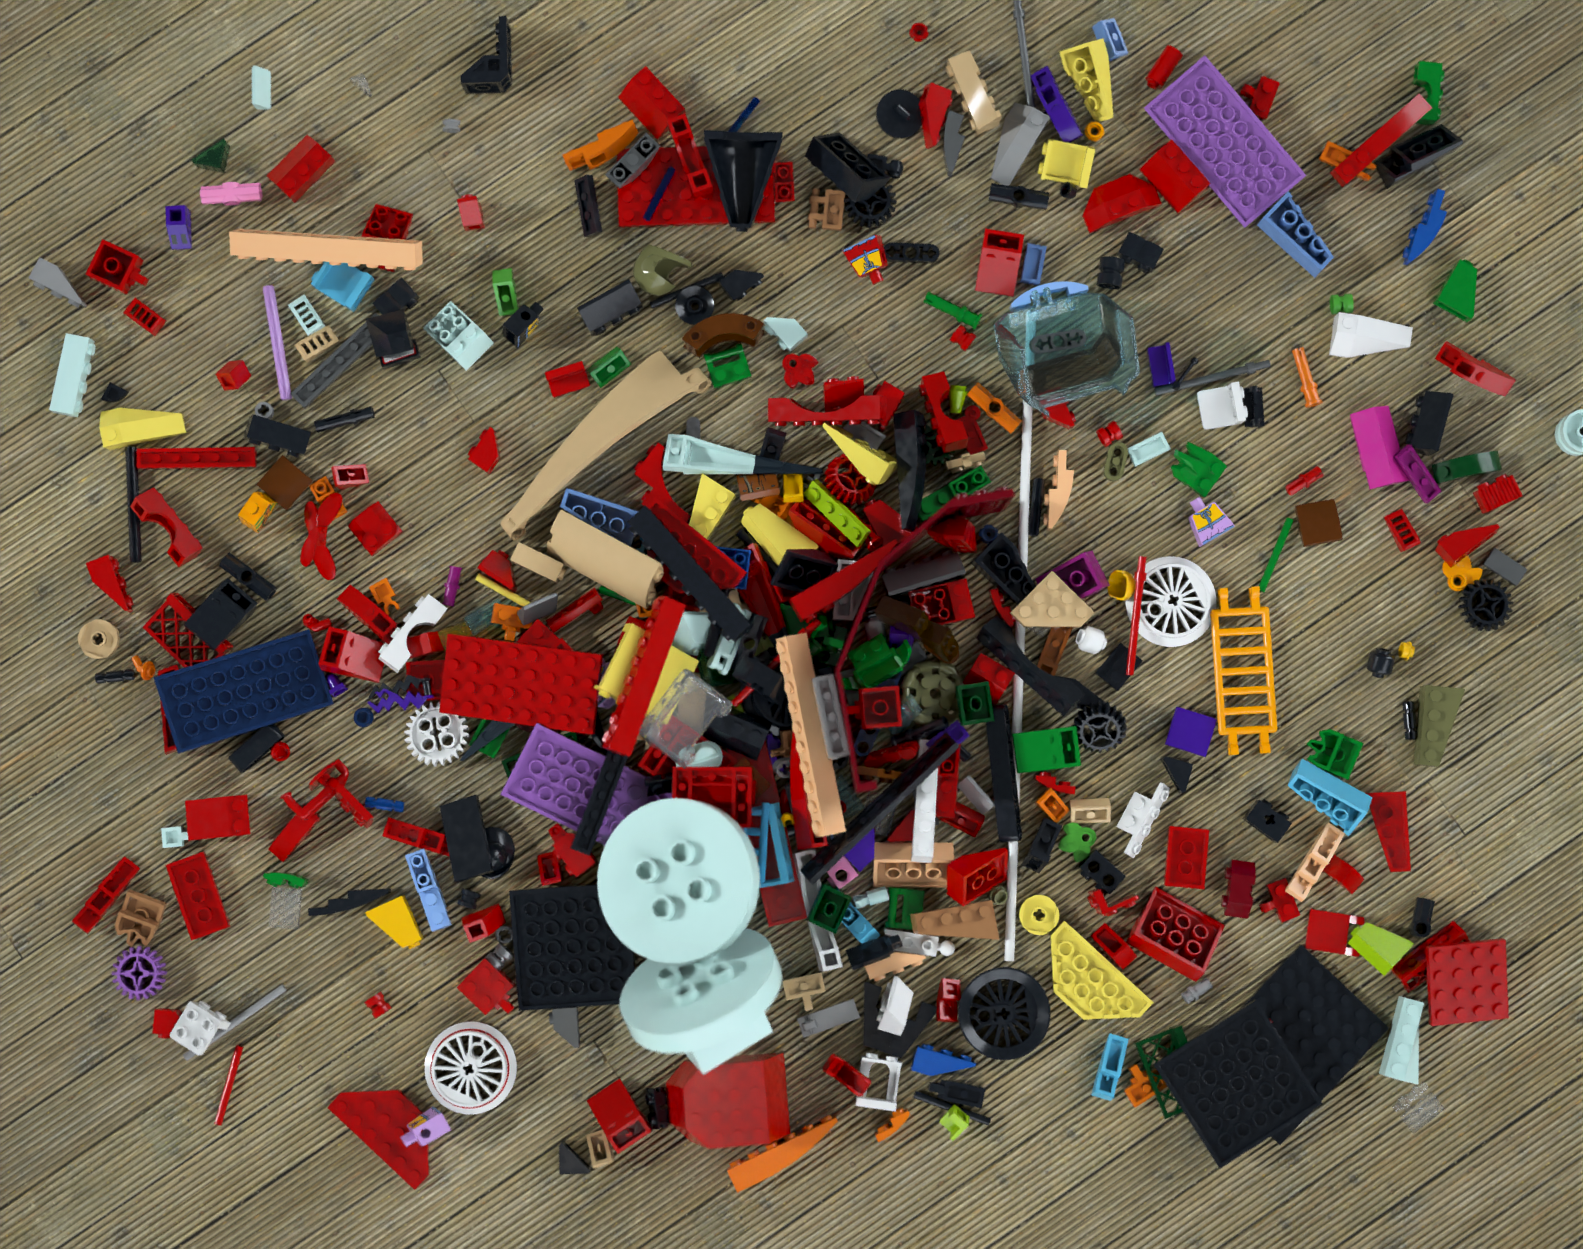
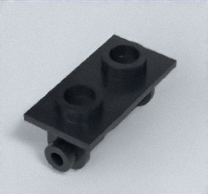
M1250 386V388H1243V406H1246L1248 411V417L1244 421L1245 427L1265 426L1262 387Z
M672 773L665 774V779L662 778V775L648 776L644 779L645 786H648L647 797L672 793Z
M656 1087L655 1089L646 1088L645 1101L649 1106V1125L657 1130L668 1127V1109L660 1108L662 1105H667L666 1090L663 1087Z

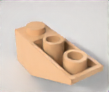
M894 951V953L890 954V957L865 966L870 980L879 981L886 978L885 974L893 972L894 975L904 971V967L910 964L912 967L923 964L922 960L926 959V957L920 954Z

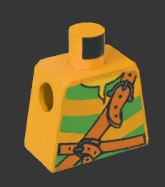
M263 491L253 492L239 512L238 517L241 523L259 533L278 503Z

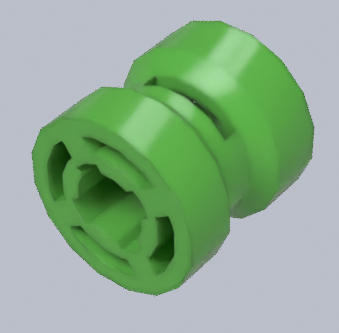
M1351 293L1344 294L1343 296H1330V311L1332 315L1339 312L1353 313L1354 301Z

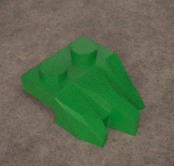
M1187 442L1186 453L1175 449L1174 457L1180 463L1171 466L1172 473L1182 484L1189 486L1199 496L1205 498L1227 465L1211 452Z
M1331 729L1319 731L1322 740L1311 739L1307 743L1316 752L1315 755H1310L1307 760L1320 769L1349 781L1364 743Z

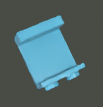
M323 262L321 269L313 274L311 285L354 312L375 279L367 272H362L356 267L348 266V263L329 265V262Z

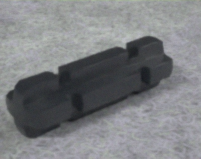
M133 669L95 674V681L98 684L106 683V681L110 683L135 679V671Z
M1406 701L1402 704L1403 710H1405V713H1403L1404 729H1406L1405 739L1415 740L1417 739V731H1415L1416 718L1415 712H1413L1415 706L1413 701Z

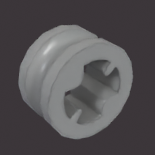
M443 120L445 125L443 127L444 132H460L458 127L460 120Z
M260 402L255 407V414L271 419L274 415V408L267 402ZM264 406L269 409V412H266V416L260 413Z

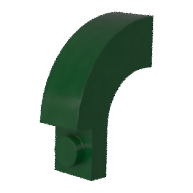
M1498 451L1477 453L1432 464L1437 484L1502 470Z

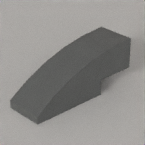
M950 110L944 129L943 156L947 175L952 177L965 136L958 134L964 115Z

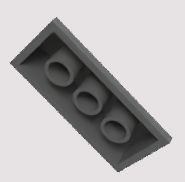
M951 550L941 553L940 558L934 559L931 556L922 559L923 563L915 565L914 562L904 564L903 569L896 570L895 567L885 570V574L881 575L887 597L894 598L907 594L909 591L927 588L963 577L966 572L958 552L953 553Z

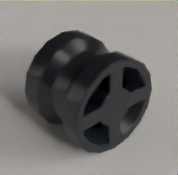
M462 888V897L458 900L457 904L476 910V902L481 897V894Z

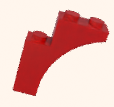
M657 443L656 446L652 445L646 453L648 455L644 462L641 460L634 469L636 471L635 476L652 488L651 492L647 490L641 498L643 502L641 504L643 507H648L656 497L685 522L689 523L691 516L675 503L664 484L662 462L665 447L660 443Z

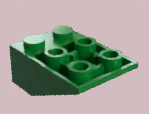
M1076 726L1012 734L1017 773L1081 766Z

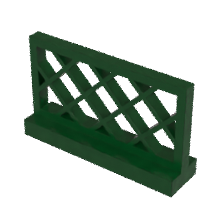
M1174 1025L1165 1031L1135 1042L1164 1119L1183 1112L1181 1107L1179 1108L1177 1102L1175 1109L1167 1113L1165 1108L1167 1099L1169 1098L1174 1101L1176 1099L1169 1096V1088L1166 1094L1159 1092L1157 1086L1162 1077L1160 1074L1152 1073L1150 1066L1153 1060L1158 1061V1059L1154 1058L1158 1047L1168 1051L1166 1054L1168 1055L1173 1051V1047L1177 1049L1188 1042L1181 1025ZM1168 1034L1172 1041L1169 1049L1159 1045L1162 1037ZM1148 1042L1155 1045L1151 1056L1144 1054L1141 1045Z

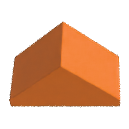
M1048 788L1034 801L1055 823H1058L1070 811L1052 788Z

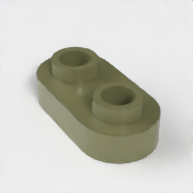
M1122 442L1111 444L1107 451L1103 474L1107 480L1112 482L1118 481L1124 474L1128 448ZM1118 449L1121 455L1116 456L1114 450ZM1110 469H1115L1116 475H1111Z

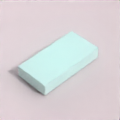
M1160 432L1129 447L1128 455L1134 467L1169 451L1171 448L1163 433Z

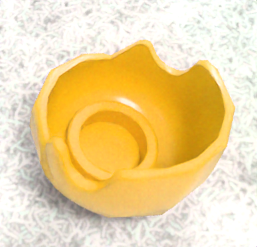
M1122 570L1112 572L1108 579L1110 584L1107 587L1109 596L1120 601L1130 599L1134 594L1136 585L1133 575Z

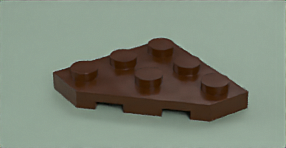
M857 767L858 776H860L859 780L872 781L873 778H879V782L891 784L892 780H896L903 773L892 770L885 771L878 768Z

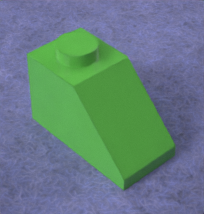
M512 268L493 270L492 284L499 316L512 315L518 310Z

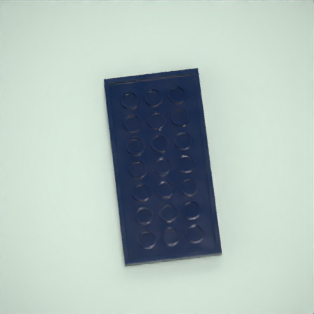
M310 630L301 631L153 677L178 754L334 705L324 672L318 664L319 657Z

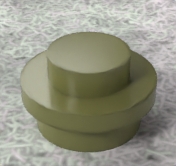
M997 885L990 890L988 898L993 901L994 905H1002L1006 902L1008 894L1003 886Z

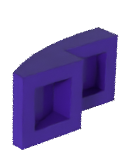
M956 720L948 728L928 741L926 745L930 748L945 732L958 745L970 737V735L963 726H960L959 721Z

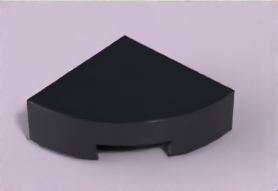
M110 382L101 400L110 403L118 402L124 399L129 392Z

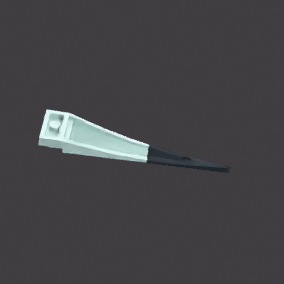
M668 434L663 462V471L683 472V474L823 473V470L820 468L761 457L713 444L689 435Z

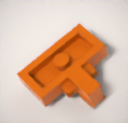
M494 603L491 623L502 625V630H505V641H514L515 633L520 632V628L529 629L532 625V622L526 625L521 623L517 615V611L521 607Z
M1133 1064L1128 1067L1133 1077L1130 1079L1132 1084L1123 1091L1133 1107L1136 1108L1155 1094L1146 1071L1141 1072L1137 1064ZM1154 1069L1153 1071H1151L1152 1073H1154V1074H1156V1075L1159 1074V1072L1157 1071V1069ZM1160 1079L1157 1086L1159 1092L1167 1087L1162 1079Z

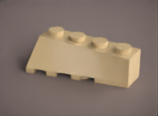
M970 50L949 58L945 67L949 78L952 77L955 82L953 88L956 95L960 94L962 102H960L964 113L967 112L969 115L968 123L971 130H975L976 134L979 135L998 127L1001 113L999 110L995 111L993 97H988L986 94L988 93L987 85L983 78L979 79L978 77L980 70Z

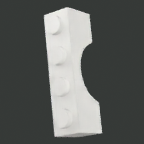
M429 594L426 598L422 596L415 604L418 607L415 612L407 614L403 620L405 622L404 626L401 629L397 627L391 635L393 640L389 645L385 642L378 651L381 654L378 659L396 673L400 671L411 656L406 644L408 633L413 628L421 625L434 627L448 609Z

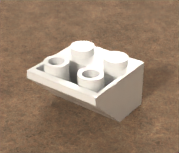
M894 976L892 983H887L876 1020L880 1021L878 1029L901 1036L906 1024L913 992L899 977Z

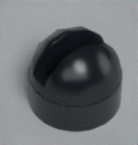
M1070 182L1064 183L1060 189L1061 196L1066 199L1076 197L1077 187Z

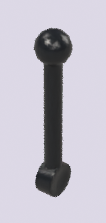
M1193 357L1191 359L1190 365L1187 367V369L1184 371V373L1181 375L1178 381L1172 384V388L1174 390L1180 389V383L1189 373L1191 368L1194 365L1198 364V359L1196 357Z

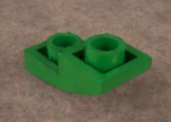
M284 872L264 873L263 878L267 879L266 883L274 887L285 885L288 880V885L299 889V887H306L309 879Z

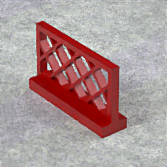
M177 592L170 593L165 603L148 620L143 628L174 659L186 668L194 665V662L211 660L207 659V648L210 647L204 642L203 645L193 646V633L190 630L189 632H179V620L187 621L196 610ZM169 605L174 609L175 618H165V610ZM155 621H161V633H156L150 627ZM165 621H175V632H166ZM179 634H189V646H180ZM166 635H175L176 646H169L166 643ZM225 640L216 649L219 654L215 658L224 656L234 646ZM180 648H189L190 660H184L180 657ZM194 648H203V659L194 660Z

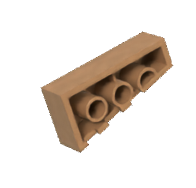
M992 900L972 902L964 907L956 905L910 914L913 934L999 940Z

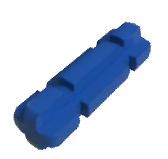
M366 797L365 807L403 812L404 802Z

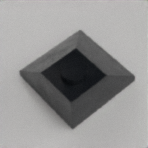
M404 309L366 319L376 357L392 355L415 348Z

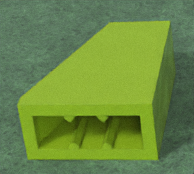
M1368 922L1362 928L1357 926L1350 933L1353 937L1348 942L1384 976L1414 945L1412 941Z

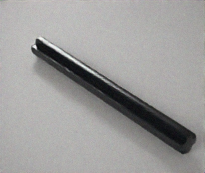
M127 446L125 447L129 553L130 562L139 563L142 561L140 518L130 507L135 497L139 495L137 447Z

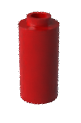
M1167 45L1145 78L1146 84L1154 90L1157 88L1162 89L1183 57V54L1175 47Z

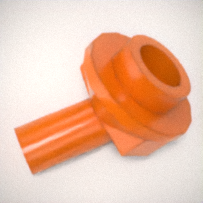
M138 655L131 658L143 680H150L155 675L156 669L153 662L146 661L142 664Z

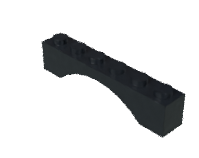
M995 616L981 628L976 639L1062 716L1065 717L1079 705L1085 693L1070 680L1050 675L1033 664L1017 645L1012 628L1001 618Z

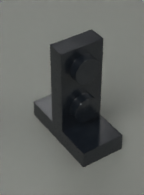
M1044 817L1029 852L1021 865L1040 873L1051 858L1050 853L1062 826Z

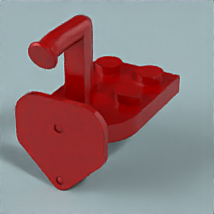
M340 759L326 766L310 781L309 789L311 791L320 784L324 789L303 808L294 800L291 795L292 792H287L281 796V799L302 820L311 818L335 796L340 802V807L346 813L350 811L354 816L353 820L360 827L364 826L368 829L373 824L371 813L344 787L348 780L349 771ZM335 768L341 773L336 779L330 777Z

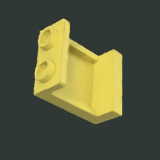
M1048 138V143H1044L1042 155H1045L1044 162L1039 163L1038 174H1041L1040 178L1042 180L1048 179L1063 183L1070 182L1074 185H1079V187L1087 188L1095 147Z

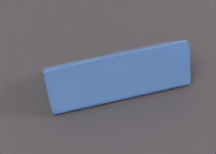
M1115 18L1101 20L1093 26L1097 40L1104 38L1109 61L1129 54Z

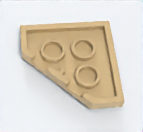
M1051 571L1010 614L1023 627L1080 628L1095 612Z

